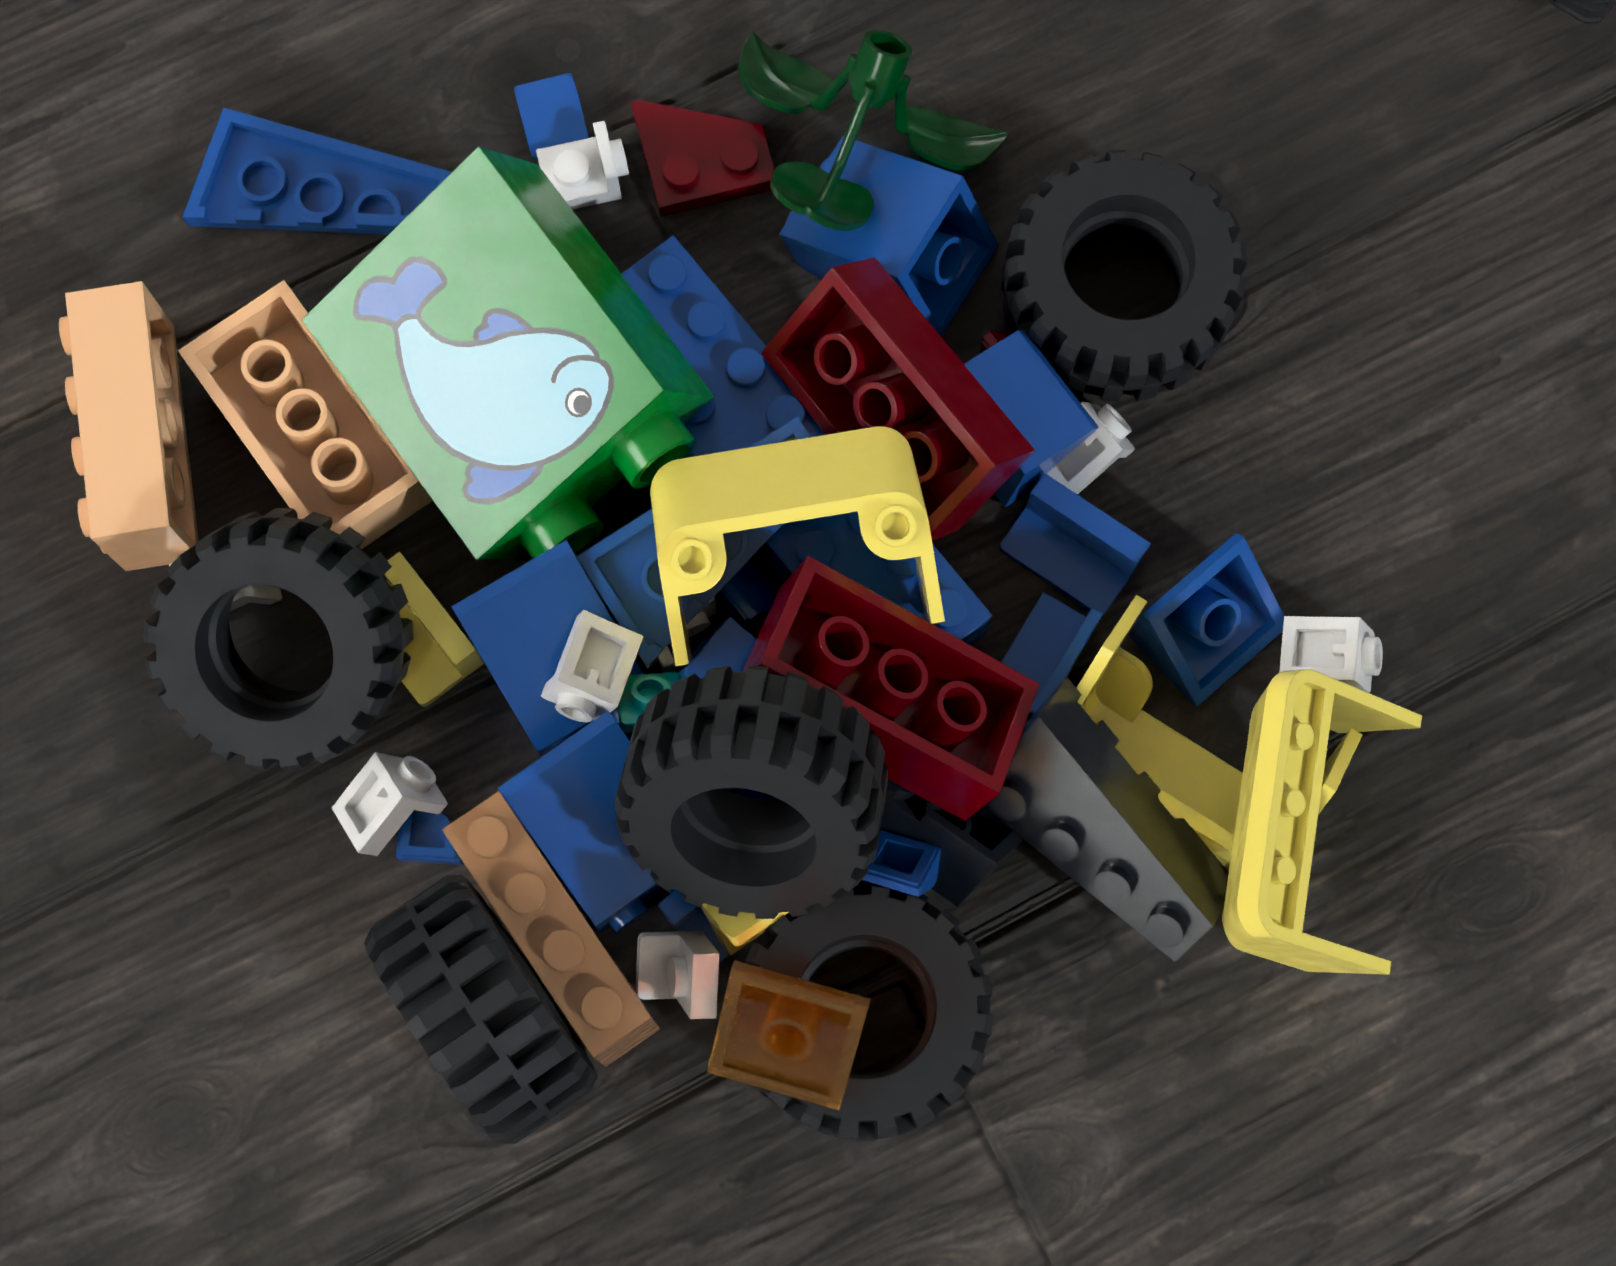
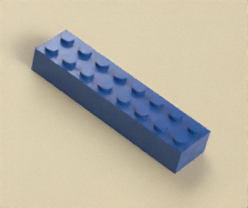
M674 235L622 273L625 280L715 396L684 424L696 440V445L687 458L748 448L797 416L811 437L826 435L761 355V352L766 347L763 341ZM857 512L784 523L758 549L784 583L804 559L810 556L924 619L915 558L888 560L874 554L863 541ZM933 545L945 622L933 623V625L963 642L973 645L988 632L993 615Z

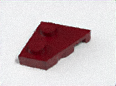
M641 100L631 102L636 128L660 217L771 190L770 181L775 169L762 124Z

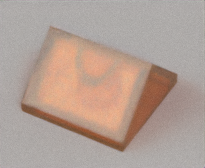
M734 960L707 1072L840 1110L871 999Z

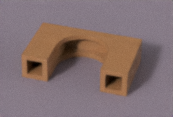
M499 791L442 829L594 1059L604 1066H608L660 1030L631 984L613 961L553 872V868Z

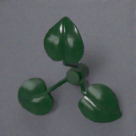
M867 31L858 54H850L846 67L834 81L817 68L770 47L754 32H751L745 41L739 58V78L746 92L760 103L785 113L800 114L806 111L809 106L815 110L822 111L833 104L836 95L849 81L852 87L850 91L851 96L858 103L830 173L812 164L787 162L777 166L770 181V187L774 196L784 206L796 213L808 215L813 221L834 230L849 231L858 229L867 223L873 211L874 201L871 193L866 188L840 179L869 107L882 108L886 105L887 101L895 98V129L902 134L908 135L907 145L910 150L929 162L955 171H972L984 165L1004 144L1008 131L985 127L926 108L906 107V91L911 78L905 75L904 72L912 54V48L903 38L888 31Z

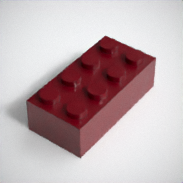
M875 257L832 267L761 352V355L826 435L883 426L898 431L906 438L912 450L929 520L932 541L958 531L1035 451Z
M810 556L804 559L779 588L742 671L746 672L749 665L769 667V674L786 677L789 671L807 677V684L820 690L825 685L838 693L843 699L842 706L846 709L854 706L870 724L869 731L873 730L880 739L885 751L884 762L888 766V780L964 821L1000 794L1040 685Z

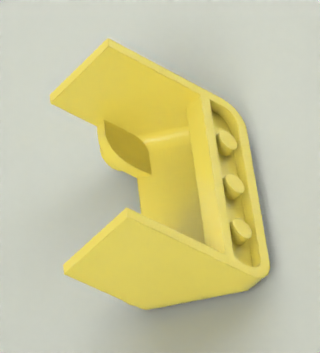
M883 426L870 427L677 459L663 465L652 480L650 495L657 557L675 666L689 664L692 658L682 596L707 591L715 586L723 576L727 563L723 534L857 512L863 541L874 554L888 560L915 558L924 619L931 624L945 622L929 520L912 450L906 438L892 428Z
M1136 595L1078 684L1077 690L1082 695L1077 702L1095 723L1101 720L1106 723L1119 739L1115 748L1137 774L1145 771L1161 790L1158 794L1160 802L1173 818H1184L1229 872L1243 773L1142 710L1152 692V676L1141 660L1120 647L1148 602ZM1353 728L1348 731L1325 763L1318 815L1336 792L1360 742L1362 734Z
M1311 669L1283 671L1271 680L1255 704L1251 714L1222 913L1225 934L1229 942L1236 949L1307 972L1390 975L1391 961L1302 933L1329 730L1337 733H1348L1351 728L1357 732L1421 728L1422 715Z

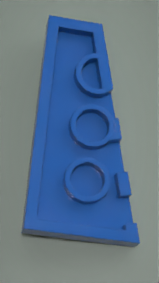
M223 107L182 218L188 226L389 235L452 172Z
M797 416L749 447L810 438L811 436ZM652 509L577 556L578 561L619 625L643 636L638 654L646 667L671 642L658 565ZM782 524L723 534L727 556L724 574L711 589L697 594L682 596L687 625Z

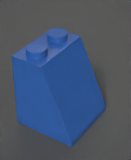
M842 136L831 155L820 166L827 173H830L844 136ZM856 140L840 179L859 184L871 193L874 207L867 223L858 229L840 231L827 228L810 219L808 215L791 211L779 235L799 266L821 280L832 267L875 257L942 337L999 244L962 175Z
M565 540L451 606L540 757H543L591 723L579 722L563 716L555 709V703L541 697L545 683L556 672L576 617L583 610H586L613 622L573 550ZM635 660L630 675H641L643 672ZM616 708L610 714L620 726Z
M609 711L572 735L498 787V789L598 931L603 933L612 926L616 933H620L647 914L649 910L644 903L664 888L653 881L650 875L651 869L641 870L628 851V845L624 844L617 828L616 818L618 814L614 808L630 741ZM672 888L671 890H669V894H671L675 889Z

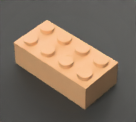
M283 280L179 349L178 352L289 508L296 510L298 519H304L312 512L332 517L333 523L330 530L341 534L350 526L365 537L364 542L360 545V548L363 549L433 500L303 323L302 319L308 312L285 280Z
M142 281L65 293L67 316L60 317L59 333L64 351L67 355H72L74 376L66 377L65 392L69 408L73 415H78L80 437L72 438L71 450L76 471L80 476L84 475L86 498L78 500V517L82 532L85 537H90L104 554H108L125 571L169 565L198 542L174 325Z

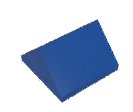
M1023 329L1017 330L964 364L1035 449L1028 459L994 493L1004 507L1010 506L1038 482L1044 473L1047 474L1099 428Z
M1235 533L1140 616L1129 636L1188 701L1195 706H1199L1283 632L1284 614L1245 538Z

